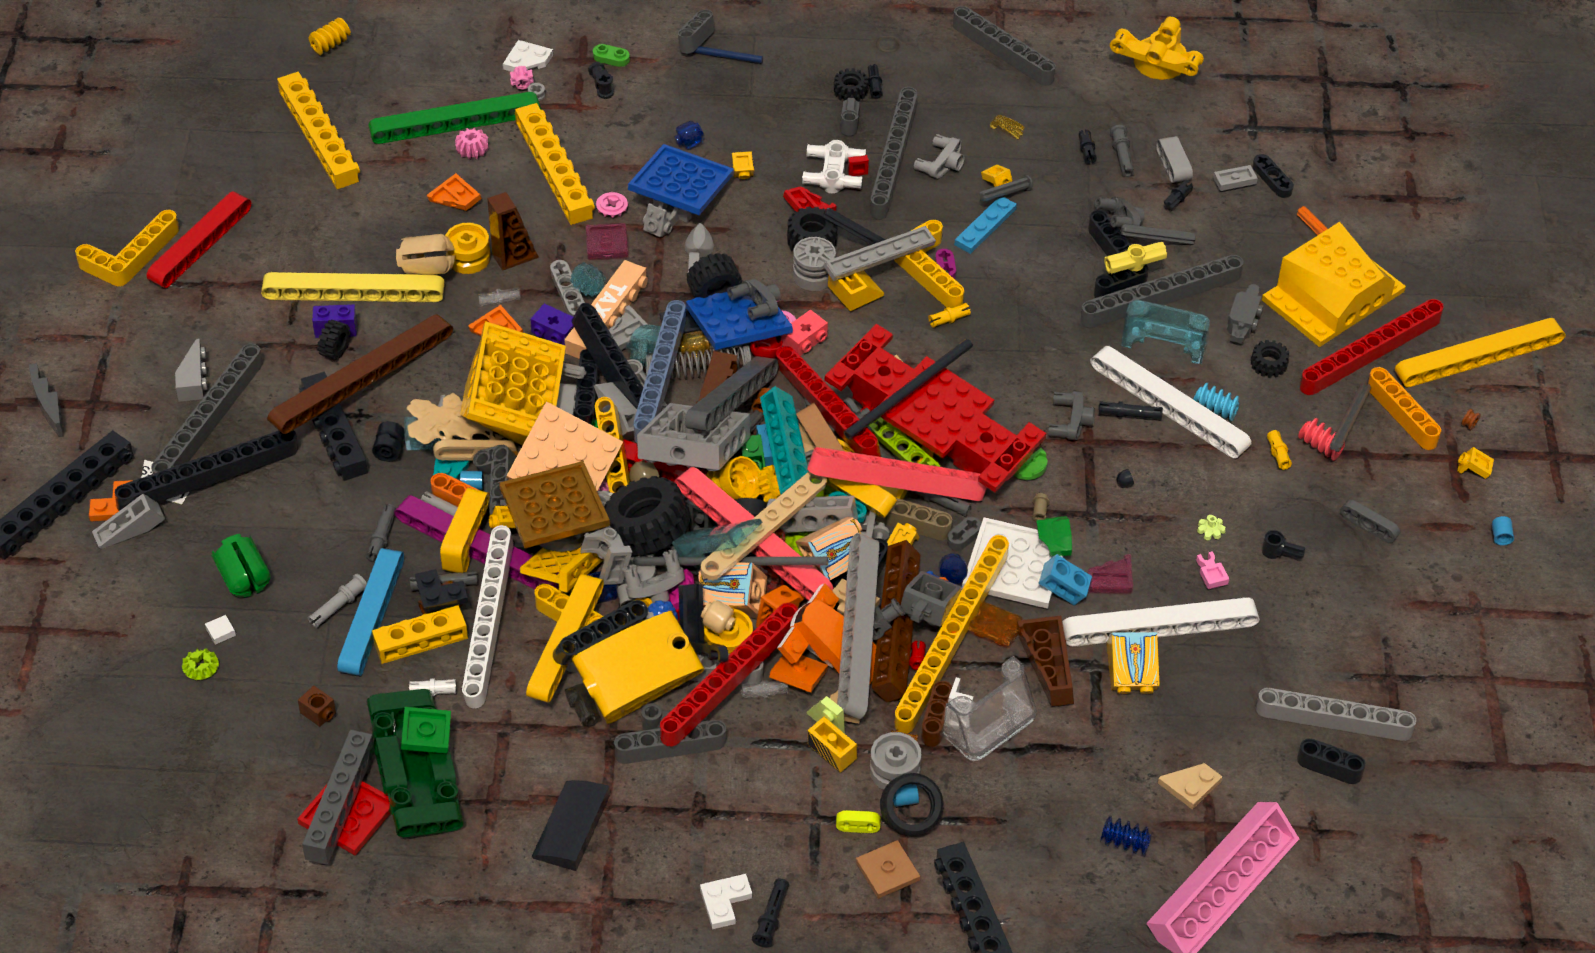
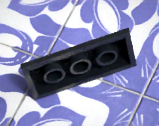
M566 781L532 854V858L577 871L610 797L609 786L589 781Z

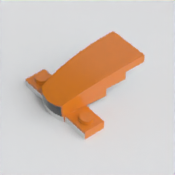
M826 583L821 584L809 602L795 612L791 621V628L777 649L792 664L797 663L807 646L810 645L822 661L828 660L837 672L840 673L844 616L833 609L839 598ZM873 642L869 685L873 680L876 645Z

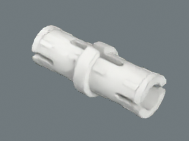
M432 678L430 681L409 682V690L429 689L432 691L433 697L436 694H456V679L435 680V678Z

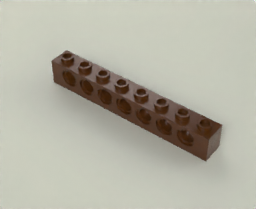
M907 540L888 546L881 609L890 604L893 598L901 605L907 585L919 574L921 554ZM906 613L904 616L900 615L890 622L892 627L885 631L881 638L877 639L872 689L886 702L902 698L906 692L913 631V620Z

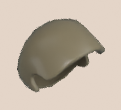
M645 460L636 462L630 468V481H638L644 477L648 479L651 476L659 477L655 465L650 462L645 463Z

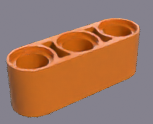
M437 473L431 478L432 494L457 507L467 488L478 490L444 473Z

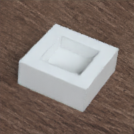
M226 615L205 624L206 630L215 645L236 636L235 630Z

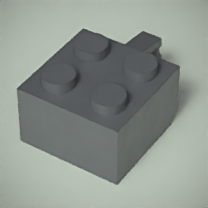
M921 571L907 585L901 607L911 617V620L918 623L925 620L930 625L940 627L956 602L962 587Z

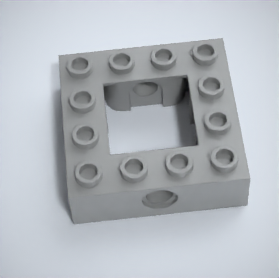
M669 403L637 434L638 459H644L650 463L658 461L665 462L667 465L679 464L686 465L688 468H706L708 471L720 470L750 438V414L733 411L711 430L701 431L688 429L685 426L686 413L693 406Z

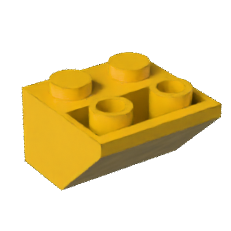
M864 270L835 281L828 274V287L849 311L884 296V292Z

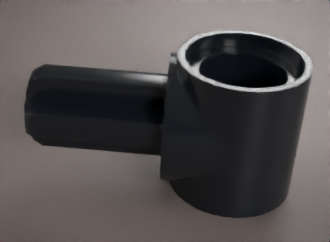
M1270 530L1265 534L1262 553L1270 559L1281 557L1282 553L1303 558L1305 547L1286 542V538L1281 532Z

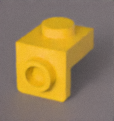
M752 151L732 153L734 178L748 179L750 176H753Z

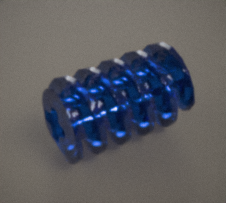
M1109 815L1106 819L1100 842L1105 838V844L1109 846L1114 840L1115 848H1119L1123 843L1124 851H1128L1132 846L1134 854L1141 848L1142 856L1145 857L1152 833L1149 834L1148 826H1145L1140 831L1139 823L1132 829L1129 820L1124 826L1121 824V818L1112 823V815Z

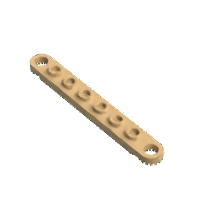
M810 472L806 473L704 559L700 569L702 577L704 576V579L707 578L709 581L718 580L726 571L728 572L815 498L819 492L824 490L827 478ZM812 478H818V480H820L821 483L814 484L810 481V479L812 480ZM709 565H713L712 567L715 566V568H717V571L710 572L706 568L709 567Z

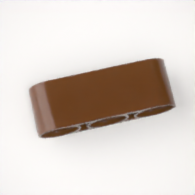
M938 681L934 684L923 719L921 740L929 747L940 744L945 730L948 700L952 690V685L947 681Z

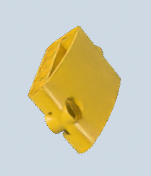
M667 611L633 625L587 648L572 658L586 689L595 700L607 724L619 720L698 676L705 670L672 611ZM677 641H684L686 643L682 649L673 647Z

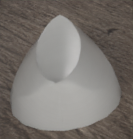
M699 223L688 235L684 247L688 254L689 252H700V257H705L713 252L714 243L706 227Z

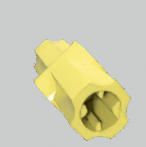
M1163 242L1147 246L1133 244L1128 247V251L1105 257L1106 270L1111 274L1126 269L1139 271L1143 268L1144 264L1166 259V246Z

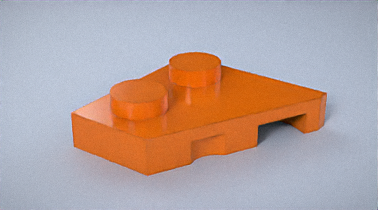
M456 173L427 194L430 202L466 211L482 199L481 195Z
M501 305L468 325L472 333L480 336L482 335L485 321L524 333L523 329Z

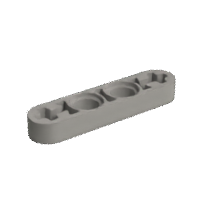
M556 260L550 265L551 277L567 314L574 316L576 313L574 308L577 307L578 309L585 302L567 262ZM562 282H570V283H571V284L568 285V286H562V285H561ZM568 296H576V297H577V298L574 299V300H568V299H567Z

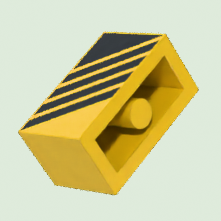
M821 718L808 729V745L840 773L857 759V744L827 718Z

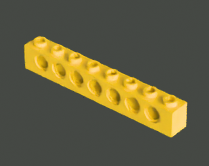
M299 72L277 78L281 97L336 189L359 182L358 174L360 169L357 162H353L351 152L345 149L344 141L338 137L335 126H331L328 114L323 113V107L320 101H316L314 91L309 90L306 78H302Z
M537 103L515 109L516 124L570 225L593 219L592 210L595 209L593 200L588 198L586 187L581 185L579 174L574 172L571 160L567 159L564 147H560L559 138L553 134L551 123H547L544 110H540Z

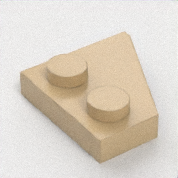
M1205 763L1160 776L1158 779L1159 785L1191 809L1195 808L1222 782V776Z

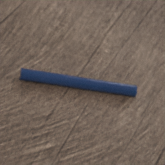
M699 46L692 52L761 64L763 62V56Z

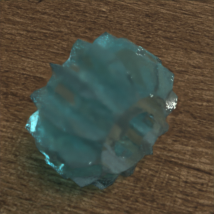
M584 262L574 268L570 279L574 288H577L579 292H583L584 295L589 294L592 297L602 291L606 280L602 271H599L597 267H593L592 264L588 265Z

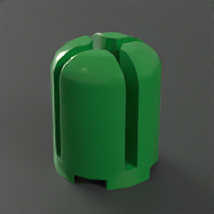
M236 534L222 540L223 545L215 553L212 551L211 556L230 593L235 597L252 596L249 589L250 583L256 594L262 591L269 584L270 572L251 536L248 538Z

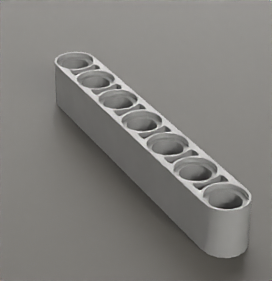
M1274 688L1262 689L1259 692L1256 704V712L1265 718L1406 741L1412 737L1416 724V717L1408 711Z

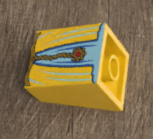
M1157 632L1112 633L1106 642L1111 690H1117L1119 694L1131 693V690H1140L1142 694L1153 693L1159 687Z

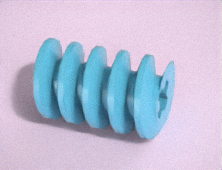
M1207 382L1197 390L1193 400L1210 411L1214 410V413L1217 415L1222 413V418L1224 419L1229 416L1230 421L1234 420L1240 404L1238 395L1232 400L1230 392L1226 396H1223V389L1216 393V386L1208 390L1209 383Z

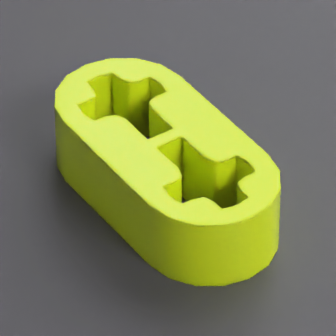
M841 811L836 815V828L843 832L875 833L881 828V817L878 813L869 811Z

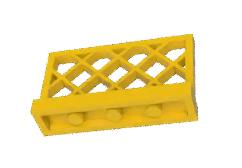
M581 547L564 552L542 548L520 567V573L559 583V590L568 592L575 586L580 574L587 575L602 562V559L598 557L597 553H580Z

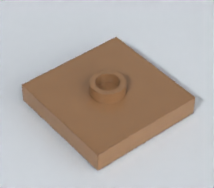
M898 840L856 858V864L878 899L920 881L919 873Z

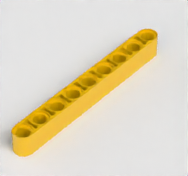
M1548 318L1403 360L1395 366L1394 371L1405 387H1412L1556 345L1565 338L1566 334L1554 318Z

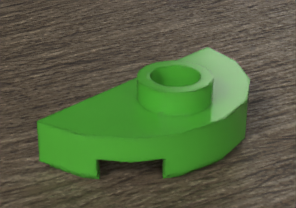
M1042 448L1038 449L1013 476L1024 480L1036 479L1042 476L1047 468L1046 452Z

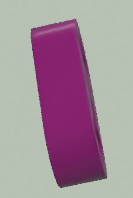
M949 249L938 250L935 262L943 270H948V274L955 279L956 266L953 252Z

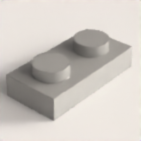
M1251 165L1217 171L1213 175V179L1220 191L1257 184L1258 179Z

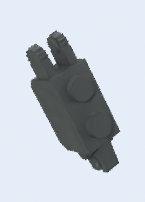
M1256 284L1249 285L1246 292L1241 291L1236 294L1226 328L1231 334L1230 341L1243 344L1245 338H1250L1251 332L1257 329L1259 320L1256 317H1261L1263 305H1260L1262 296H1258L1260 288Z

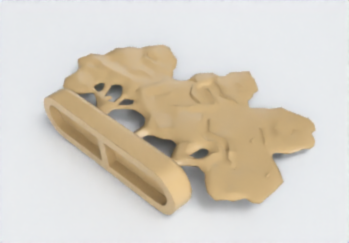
M454 393L443 398V405L441 407L432 404L429 400L419 399L412 400L411 404L407 407V410L414 417L418 418L417 421L407 426L409 437L416 438L423 444H428L436 438L442 439L433 446L434 456L438 460H473L478 451L503 444L511 451H517L514 444L516 442L510 439L500 440L504 436L495 434L494 437L492 430L460 415L462 401ZM443 431L445 436H441L439 432ZM474 434H484L490 440H473L472 436ZM457 435L467 440H452V437Z

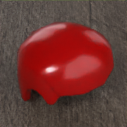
M776 337L753 341L750 344V349L755 357L776 359V352L782 347L783 341L778 343Z

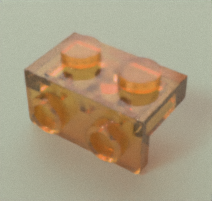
M982 602L978 614L970 621L968 630L974 632L977 636L992 639L999 645L1009 646L1018 636L1017 621L1022 620V617L989 603Z

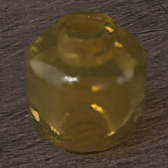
M701 330L685 333L683 341L680 342L681 353L684 354L687 351L690 359L692 351H695L697 357L698 351L701 350L704 357L705 350H710L709 340Z

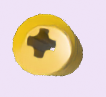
M336 18L334 21L329 22L328 25L326 24L322 28L317 29L316 32H312L308 38L314 51L318 55H322L323 51H329V47L334 48L335 44L340 45L341 40L345 42L347 35H351V31L342 18Z

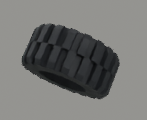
M651 476L648 479L644 477L638 481H631L629 485L622 486L618 489L617 493H613L610 496V501H607L604 506L610 520V527L620 535L624 546H630L632 550L631 556H636L637 554L647 556L649 553L655 554L661 549L669 548L670 544L676 543L679 540L680 535L683 536L690 521V511L680 488L675 482L664 477L659 479L657 476Z

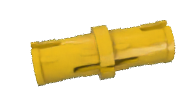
M963 303L962 305L953 308L947 307L942 312L929 315V322L933 321V323H930L931 327L934 328L947 322L953 323L955 319L969 316L971 314L970 309L965 310L969 305Z
M1270 431L1267 434V439L1271 445L1270 451L1276 457L1279 468L1286 470L1292 465L1287 453V445L1283 443L1279 431Z

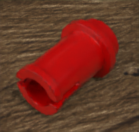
M917 641L911 645L912 652L909 665L914 670H918L925 657L926 644L922 641L919 643V648H917Z

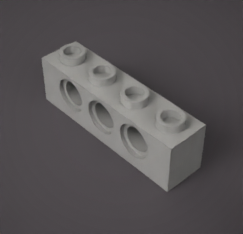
M854 495L815 497L774 533L818 531L845 517H853L858 520ZM769 499L767 506L776 499Z

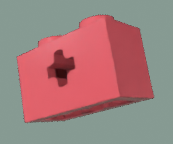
M809 310L791 323L793 333L781 335V341H783L782 346L792 347L801 356L826 339L828 335V322L812 310Z

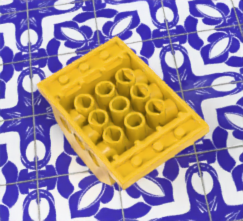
M1338 222L1283 257L1277 286L1263 294L1262 301L1318 347H1321L1402 294L1406 286L1371 260L1341 222Z
M485 321L481 340L466 381L460 415L523 446L546 401L554 406L557 405L566 346Z

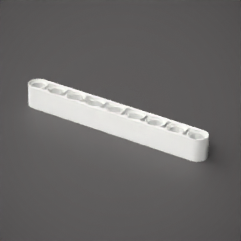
M1103 347L1091 358V365L1096 371L1150 406L1163 407L1164 415L1229 457L1236 459L1250 447L1251 439L1245 432L1112 347Z
M503 525L495 527L491 532L462 686L465 702L470 708H479L486 700L512 557L513 540L511 531Z
M1238 598L1073 616L1064 619L1062 622L1066 644L1069 646H1083L1106 643L1112 633L1157 632V637L1252 627L1260 619L1252 598Z

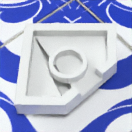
M518 40L504 61L503 69L513 72L515 67L526 66L527 70L538 67V69L544 68L553 56V49Z

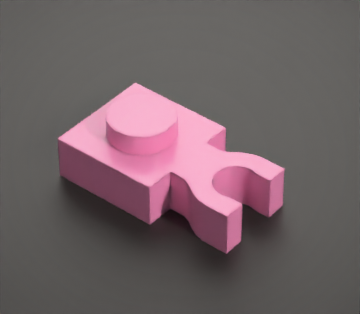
M1213 551L1208 553V560L1203 559L1201 554L1197 555L1196 559L1201 567L1200 575L1208 589L1228 585L1229 577L1221 562L1215 564Z

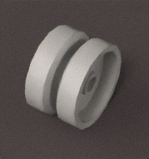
M890 732L881 735L874 741L871 748L870 776L879 788L884 790L890 781L900 775L907 773L920 774L921 748L918 742L910 735L901 732Z

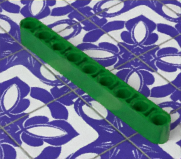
M524 92L372 119L368 127L372 141L376 144H383L464 130L466 128L516 121L515 109L535 103L538 104L540 110L541 107L536 93Z

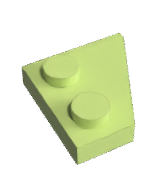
M826 696L807 711V714L818 722L821 718L825 717L845 734L844 710Z

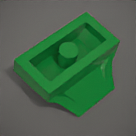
M1061 516L1036 520L1039 539L1048 546L1049 556H1055L1056 554L1059 556H1071L1072 535L1069 518Z

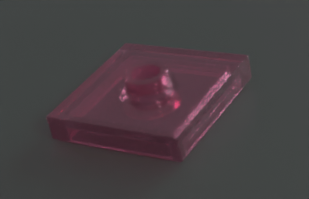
M626 223L586 225L588 259L628 257Z

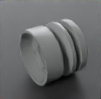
M808 237L800 240L793 250L794 281L798 286L809 291H820L828 288V272L823 265L825 261L836 258L835 247L830 241L820 237Z

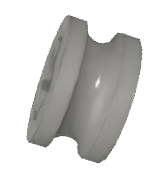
M532 83L528 86V92L536 93L539 101L545 98L544 85Z

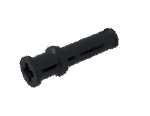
M778 878L775 880L765 912L758 918V928L752 935V941L760 947L768 948L773 944L772 937L774 931L779 927L777 918L789 887V882L785 879ZM776 897H778L777 902H776V905H775V907H774L773 905H774L775 899H776Z

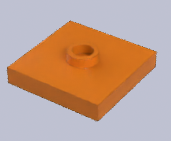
M783 655L771 669L769 677L807 692H812L827 672L828 664L801 655L797 663L791 664Z

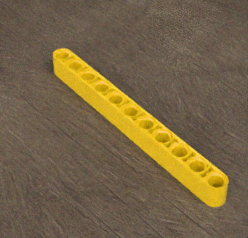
M995 535L989 540L895 710L894 725L898 732L904 734L912 732L929 702L934 684L943 677L1007 560L1009 541L1006 537Z

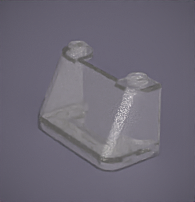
M1014 656L1002 664L1001 673L1007 681L977 703L966 696H957L946 704L943 736L969 760L978 761L983 759L1035 720L1037 710L1023 664Z

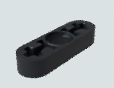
M1264 154L1256 155L1253 161V170L1277 196L1281 198L1290 197L1293 192V182L1269 156ZM1269 174H1275V175H1277L1278 177H1277V178H1271V177H1269L1268 175H1269Z

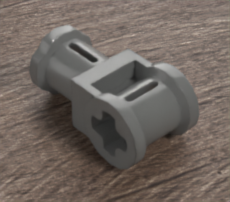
M895 598L883 609H880L879 606L875 608L873 640L881 638L885 631L892 627L890 622L900 615H905V611Z

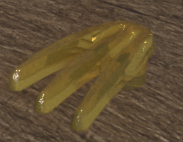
M1002 115L995 116L990 123L991 128L996 129L999 125L1017 139L1020 138V135H1023L1021 130L1025 129L1017 121Z

